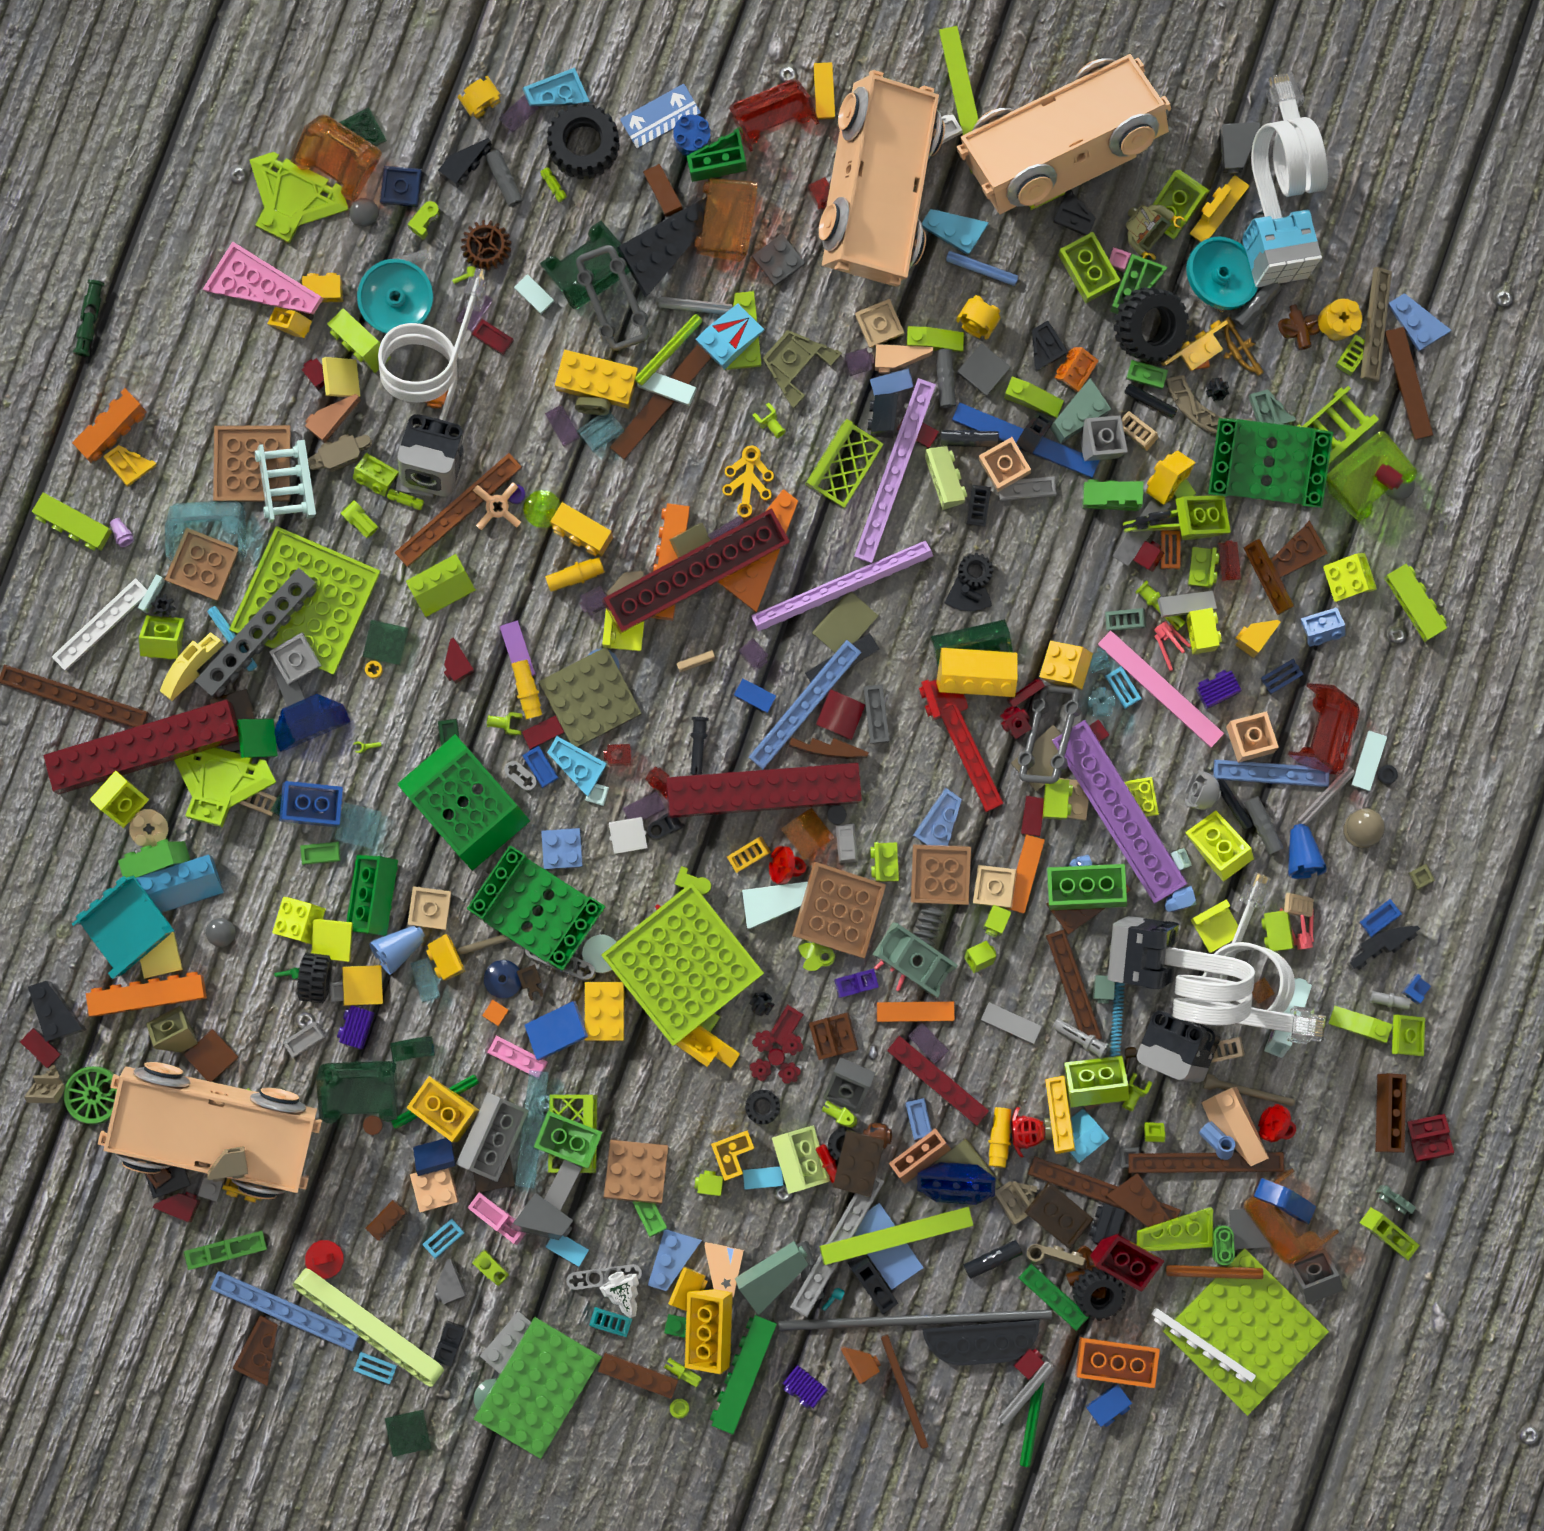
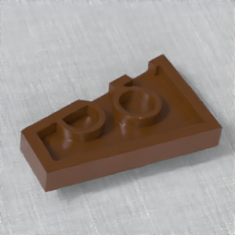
M1309 520L1271 561L1279 577L1282 578L1328 553Z
M260 1315L232 1369L267 1386L278 1324Z

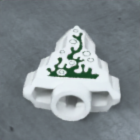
M616 1272L610 1275L608 1278L609 1282L600 1287L604 1297H609L613 1304L619 1305L621 1312L627 1317H635L637 1311L635 1298L638 1295L637 1286L639 1285L637 1274L624 1275L623 1272Z

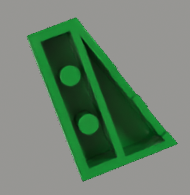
M739 128L733 130V133L725 137H720L718 141L711 145H706L687 155L692 182L747 171Z

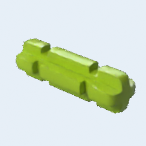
M548 167L541 170V176L543 179H546L547 185L552 193L555 194L558 202L567 198L564 190H561L562 187L555 176L552 175L551 170Z
M394 489L388 491L387 498L392 501L396 500L398 503L406 506H413L417 510L423 508L424 501L422 499H415L413 496L402 492L398 493Z

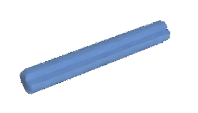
M949 251L947 254V262L1013 286L1017 283L1018 276L952 251Z

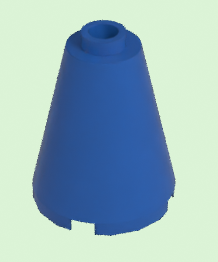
M1305 824L1294 825V828L1290 830L1289 877L1291 876L1292 879L1312 878L1311 874L1317 873V876L1322 875L1327 871V867L1310 828L1305 826Z

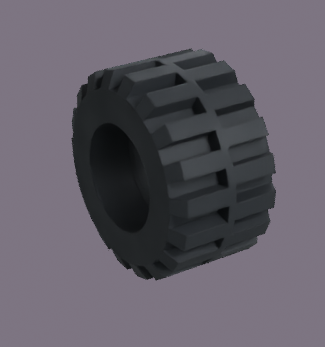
M304 954L297 982L299 1001L322 1004L325 1002L329 992L332 961L329 955Z
M1092 1267L1091 1271L1086 1269L1084 1275L1080 1274L1078 1281L1075 1280L1074 1285L1076 1287L1072 1288L1074 1293L1073 1299L1086 1317H1089L1091 1320L1096 1318L1097 1321H1102L1103 1318L1109 1320V1316L1113 1315L1115 1317L1117 1315L1116 1311L1122 1310L1121 1304H1125L1123 1297L1126 1296V1292L1124 1291V1286L1116 1277L1101 1269L1098 1270L1097 1267ZM1107 1287L1105 1298L1096 1301L1090 1300L1092 1293L1096 1289Z

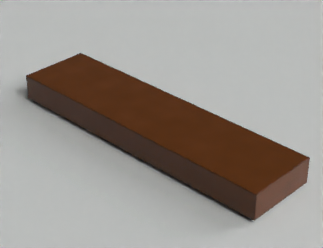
M1257 539L1243 547L1276 614L1280 615L1294 607L1261 540Z

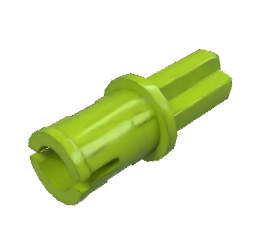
M671 1357L668 1359L667 1362L674 1367L665 1364L664 1369L678 1376L679 1380L683 1379L694 1387L700 1384L702 1378L674 1361Z

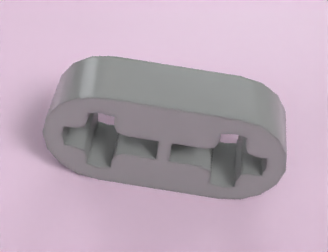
M516 761L506 764L505 774L525 791L535 789L537 780L532 773ZM518 766L517 771L520 775L517 776L515 773L510 775L509 767ZM524 776L526 779H530L531 777L533 785L525 787V782L521 778Z

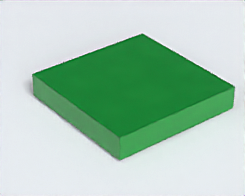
M274 719L237 720L241 758H269L278 756Z

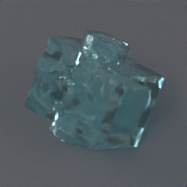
M1106 687L1095 688V691L1091 692V696L1087 697L1088 708H1091L1092 716L1112 715V707H1115V695L1111 694V690H1107Z

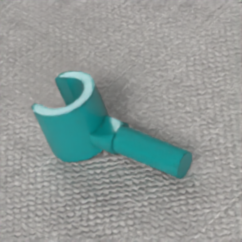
M835 1288L822 1309L826 1311L835 1298L841 1301L845 1291Z

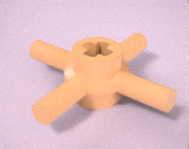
M512 482L502 495L490 496L479 485L473 489L477 495L486 501L487 513L476 525L481 531L493 517L500 518L503 516L516 528L520 525L521 521L508 511L509 505L507 501L518 488L516 484ZM500 501L501 510L496 509V511H494L493 503H498Z

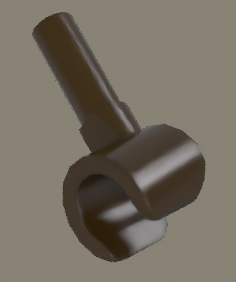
M1127 1047L1125 1049L1124 1067L1126 1074H1128L1130 1058H1136L1135 1047Z

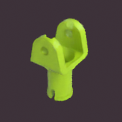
M767 403L766 407L770 412L768 416L761 420L754 413L752 417L762 429L768 427L776 438H780L786 431L776 420L778 418L776 410L770 403Z
M510 712L505 717L488 715L487 727L503 728L507 735H521V731L512 730L509 727L510 718H523V714Z
M1135 1073L1132 1074L1128 1081L1129 1100L1125 1101L1122 1107L1129 1111H1134L1139 1098L1144 1097L1149 1092L1153 1083L1149 1081L1144 1090L1133 1085L1137 1076Z
M826 1101L825 1105L829 1108L823 1106L822 1112L835 1118L836 1123L849 1128L857 1125V1117L847 1108L841 1109L830 1101Z

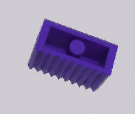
M1226 670L1215 674V679L1209 681L1207 678L1198 683L1199 687L1195 690L1206 710L1242 691L1232 671L1226 672Z
M352 1005L350 1009L346 1008L343 1017L346 1022L344 1027H340L337 1038H340L339 1042L363 1050L375 1013Z
M798 1364L783 1382L785 1385L784 1390L791 1396L796 1394L800 1397L799 1402L807 1409L810 1406L814 1409L828 1391L825 1386Z

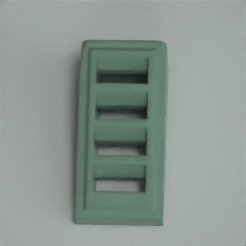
M1143 608L1105 612L1106 631L1146 628L1145 609ZM1129 614H1131V625H1128ZM1135 614H1139L1140 624H1136ZM1120 615H1123L1124 625H1120ZM1112 616L1116 618V626L1112 624Z

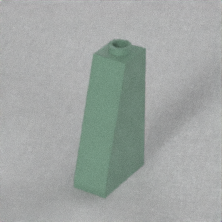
M795 1241L735 1278L739 1290L758 1315L808 1266L805 1258L808 1256L802 1246L798 1247Z

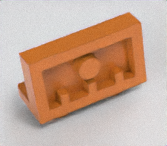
M1074 347L1068 352L1065 362L1057 369L1055 379L1063 381L1075 392H1079L1099 360L1084 348Z

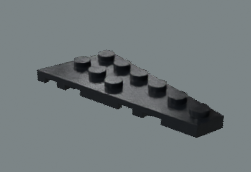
M709 195L617 247L644 297L651 293L718 213Z

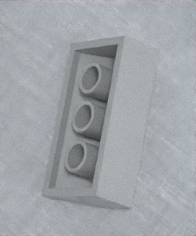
M487 1092L456 1164L498 1182L529 1110Z

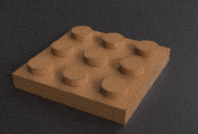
M186 528L165 581L219 602L240 548Z
M913 844L911 903L969 905L971 846Z
M610 1140L604 1199L662 1204L668 1145Z

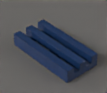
M1293 658L1260 679L1271 695L1304 674L1300 671ZM1290 665L1293 666V668L1276 677L1275 679L1271 680L1270 682L1266 681V679L1270 678L1271 676L1275 675L1276 673L1280 672ZM1296 671V675L1271 689L1270 686Z

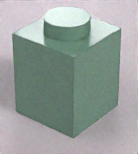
M1095 975L1093 999L1097 1000V1003L1109 1004V1000H1114L1115 982L1108 980V976Z

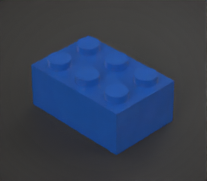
M285 781L282 785L279 822L338 827L340 825L343 787Z

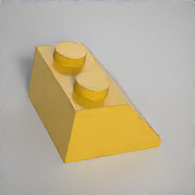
M1273 620L1253 623L1248 628L1244 626L1235 638L1238 640L1235 645L1254 658L1281 622Z
M445 934L427 945L429 949L426 952L430 961H435L437 967L434 970L438 978L442 977L446 981L466 972L449 935Z
M683 1267L668 1304L687 1311V1293L704 1290L708 1282L704 1280L706 1275Z

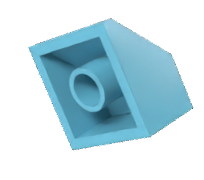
M1081 1109L1071 1118L1076 1151L1069 1153L1077 1163H1080L1109 1139L1101 1127L1084 1109Z

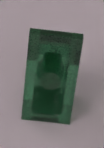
M432 1036L390 1043L392 1062L435 1056Z

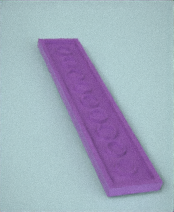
M1086 720L1072 727L1065 753L1068 767L1155 904L1186 885L1187 881ZM1062 734L1052 740L1058 750Z

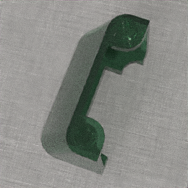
M601 220L590 228L588 232L590 240L561 261L556 256H550L540 263L547 276L573 309H578L590 301L585 286L579 284L577 280L579 271L576 259L578 256L605 245H611L616 249L618 256L621 257L617 250L621 243ZM609 253L584 262L585 268L594 275L592 285L596 295H599L620 280L618 274L613 273L610 269L612 259ZM627 265L624 270L626 275L630 272Z
M395 1062L326 1063L319 1067L316 1086L319 1119L322 1122L334 1123L340 1118V1115L376 1113L379 1114V1118L383 1119V1121L397 1120L398 1089L397 1064Z

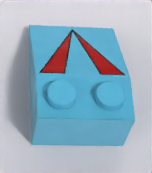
M736 304L709 325L696 338V341L725 370L764 331V328L739 304Z

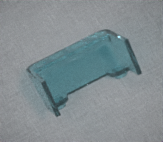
M239 501L176 503L170 506L165 523L166 557L173 561L175 556L174 537L182 535L184 523L222 521V527L228 534H238V552L242 557H247L245 508L243 504Z

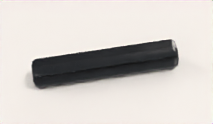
M1128 384L1125 389V394L1171 418H1174L1178 409L1132 384Z
M1224 779L1218 780L1221 796L1242 828L1247 830L1252 827L1253 823Z

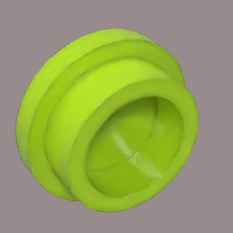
M675 1399L670 1405V1413L675 1418H684L689 1412V1404L684 1399Z

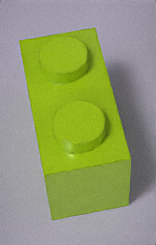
M1058 779L1054 784H1045L1044 819L1066 820L1067 815L1071 816V804H1068V797L1072 796L1073 785H1069L1070 780Z
M993 905L982 929H985V933L992 937L1001 936L1011 912Z
M1284 910L1264 913V918H1261L1263 930L1266 929L1267 937H1264L1265 947L1274 952L1295 949L1289 913H1286Z

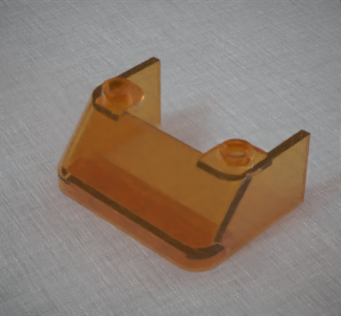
M1293 1168L1285 1170L1271 1182L1281 1185L1280 1182L1295 1171ZM1254 1194L1244 1202L1245 1212L1280 1260L1285 1264L1297 1262L1339 1233L1337 1229L1328 1231L1320 1238L1314 1232H1306L1299 1236L1279 1208L1255 1198Z

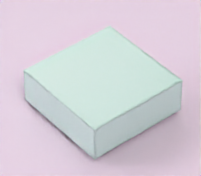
M596 784L589 797L586 796L585 801L604 806L609 787Z
M1184 848L1170 853L1179 870L1192 866Z

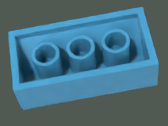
M211 855L202 856L136 878L161 913L224 893L213 856Z

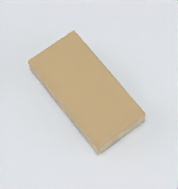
M713 650L676 664L681 673L714 661L715 656Z

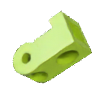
M433 201L426 202L407 224L408 228L423 240L428 235L426 228L432 221L437 220L440 215L438 205Z
M681 866L674 883L675 886L684 889L692 882L702 895L710 892L711 883L707 878H697L689 875V869Z
M485 1249L472 1261V1264L498 1287L509 1276L508 1272Z

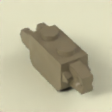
M347 434L339 437V441L334 443L326 442L318 449V453L308 458V465L311 471L326 468L330 472L360 461L362 457L361 452L372 446L371 438L366 434L356 438L353 435L349 436Z

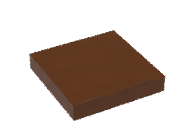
M214 1029L210 1030L198 1044L194 1045L184 1055L209 1082H213L239 1058Z

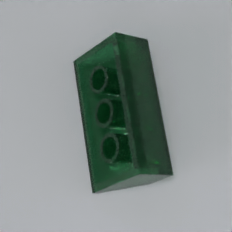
M1005 619L931 636L937 670L941 648L1013 653L1010 632Z

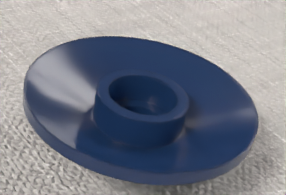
M508 960L493 962L484 974V985L487 991L494 997L503 999L515 995L522 985L517 971L520 970L518 966ZM501 975L506 976L505 982L499 981Z

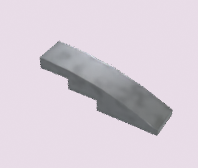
M1152 498L1139 517H1149V513L1167 511L1171 504L1167 502L1163 505ZM1153 531L1129 532L1112 556L1126 566H1129L1144 541L1148 539Z

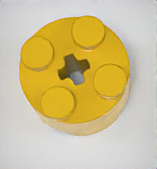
M485 76V81L480 78L463 90L466 94L463 96L459 94L457 97L471 117L475 116L476 119L485 114L484 110L489 106L494 108L501 102L499 100L501 94L488 76Z
M975 295L973 298L968 299L956 321L957 323L961 321L963 324L961 328L977 338L985 336V339H989L1001 319L999 315L1000 309L994 305H988L981 297Z
M1338 299L1328 304L1318 316V326L1321 332L1325 333L1328 336L1327 338L1335 341L1343 340L1353 335L1361 328L1362 313L1358 303L1349 299Z

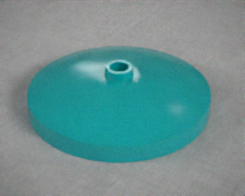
M1211 237L1199 243L1189 255L1186 266L1188 282L1198 298L1207 305L1221 310H1233L1245 305L1255 295L1258 287L1254 283L1246 249L1239 242L1226 237Z
M388 259L372 266L362 277L357 291V302L362 316L370 326L385 334L402 324H423L433 306V289L427 275L414 263L402 259ZM399 296V301L395 302L393 298Z

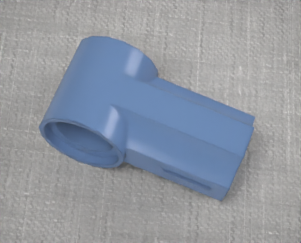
M1212 1121L1204 1125L1199 1134L1216 1150V1155L1220 1159H1230L1233 1156L1236 1145L1234 1139L1226 1136ZM1222 1146L1229 1147V1150L1223 1149Z

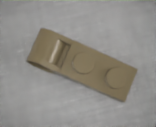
M1033 1244L1027 1250V1256L1033 1265L1043 1264L1046 1258L1081 1269H1085L1087 1263L1082 1254L1072 1251V1254L1064 1252L1065 1249L1059 1246L1051 1248ZM1034 1251L1042 1252L1041 1257L1038 1259L1032 1258L1031 1255Z

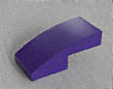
M874 969L834 979L839 998L879 987Z

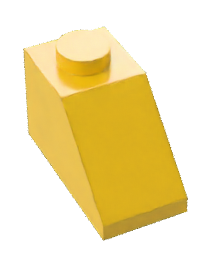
M275 307L267 324L290 335L305 338L310 330L312 321L296 311Z

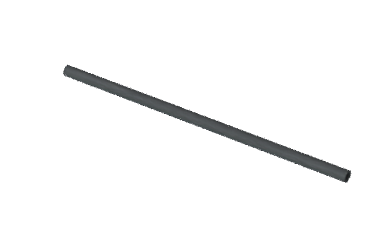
M1052 1310L778 1321L779 1331L1048 1320L1052 1319Z

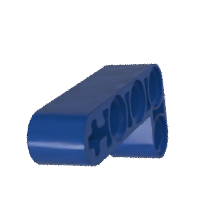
M1261 1178L1254 1194L1255 1198L1274 1205L1294 1219L1308 1225L1317 1207L1294 1191Z

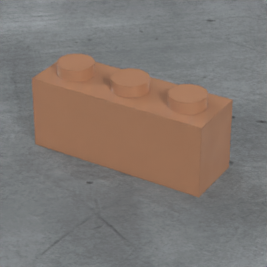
M935 1128L889 1164L901 1181L906 1184L949 1152L951 1148Z

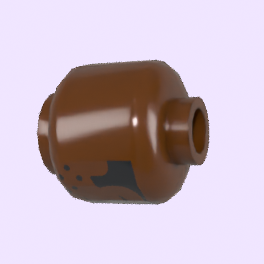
M870 1123L868 1128L863 1131V1134L885 1139L883 1149L892 1142V1129H889L887 1124Z

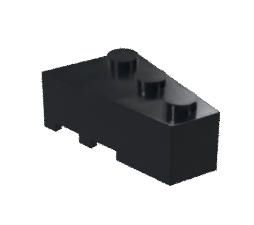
M43 981L28 987L45 1042L51 1043L87 1030L50 981Z

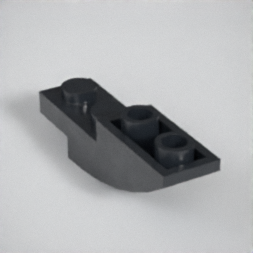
M1419 926L1398 927L1367 939L1357 946L1362 953L1348 962L1347 965L1351 970L1355 968L1360 970L1367 964L1366 960L1372 956L1374 959L1383 952L1381 948L1386 953L1390 951L1395 953L1403 947L1401 943L1406 939L1411 941L1418 936L1416 932L1420 929Z

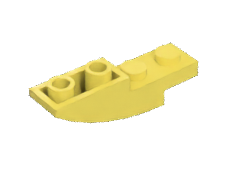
M211 632L198 644L192 641L171 666L163 681L160 692L173 701L200 676L197 670L224 646L223 642Z

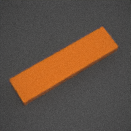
M1030 835L1025 836L1016 869L1017 875L1012 908L1006 909L1022 914L1025 913L1044 839Z
M954 1001L877 1002V1022L954 1021Z

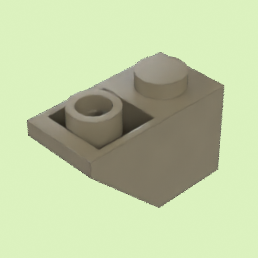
M245 1147L224 1149L208 1170V1180L219 1182L223 1181L226 1177L238 1179L248 1174Z

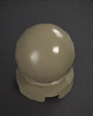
M1368 808L1359 809L1350 814L1343 825V834L1347 842L1360 849L1369 848L1378 843L1385 831L1381 815L1375 810Z

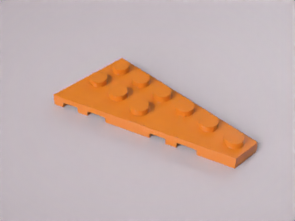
M783 489L767 510L773 509L784 532L787 533L798 500ZM780 549L718 581V583L757 613Z

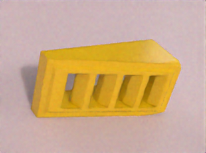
M760 836L727 856V859L735 872L738 873L770 854L771 851ZM757 843H758L759 847L761 848V850H762V852H763V853H761V854H760V852L758 851V849H757V847H756V845H755V844H757ZM748 848H752L756 855L755 858H753ZM743 851L745 852L746 856H747L748 859H749L748 862L745 860L744 856L742 855V852H743ZM738 855L739 859L743 864L742 866L738 864L737 860L735 859V856Z

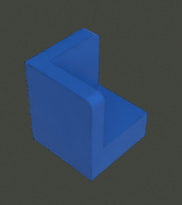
M1415 974L1402 991V994L1411 998V1001L1417 1005L1424 1000V995L1431 987L1420 978V974Z

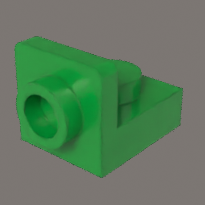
M668 1314L664 1333L686 1338V1317Z

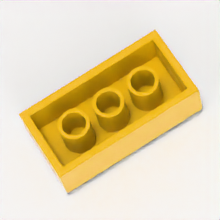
M564 349L554 386L556 391L580 397L604 398L610 401L611 405L629 409L636 385L635 377L639 372L636 367Z

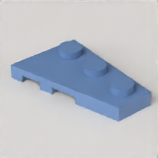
M1405 293L1388 303L1389 308L1401 326L1404 327L1405 332L1418 352L1452 331Z

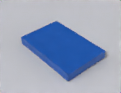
M575 1001L525 1024L533 1052L538 1061L588 1037Z

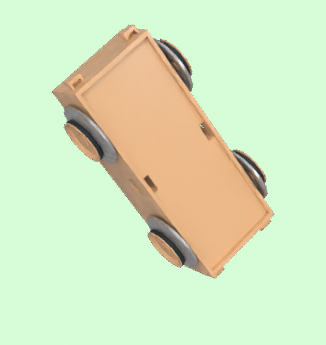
M1131 54L1117 61L1112 58L1091 61L1083 66L1072 83L1016 110L1011 108L991 110L977 121L971 132L961 136L962 144L957 146L958 153L963 160L966 159L967 165L980 183L984 194L990 199L999 215L1016 206L1034 205L1036 207L1136 158V154L1146 150L1155 138L1169 132L1166 109L1168 111L1171 110L1170 103L1165 96L1160 98L1144 75V65L1139 58L1134 60Z
M872 70L869 72V76L853 84L852 93L845 97L838 115L840 132L828 201L819 224V237L825 248L822 266L897 287L901 284V280L908 278L909 269L919 262L924 252L926 234L922 229V223L918 219L927 162L941 147L945 125L941 119V113L937 110L939 94L934 93V88L924 85L919 89L884 78V73Z
M147 1062L143 1068L136 1069L125 1066L120 1076L113 1075L110 1088L117 1089L108 1132H100L98 1145L104 1146L103 1151L115 1153L116 1157L123 1161L122 1165L124 1167L141 1173L157 1174L163 1168L175 1166L208 1174V1170L224 1149L244 1146L248 1174L238 1179L226 1177L239 1186L238 1190L241 1193L255 1198L275 1199L277 1194H282L286 1191L298 1193L299 1188L306 1190L309 1176H302L311 1134L312 1132L319 1133L322 1120L315 1119L317 1108L308 1107L299 1102L298 1095L277 1088H262L259 1093L183 1076V1070L178 1067L158 1062Z

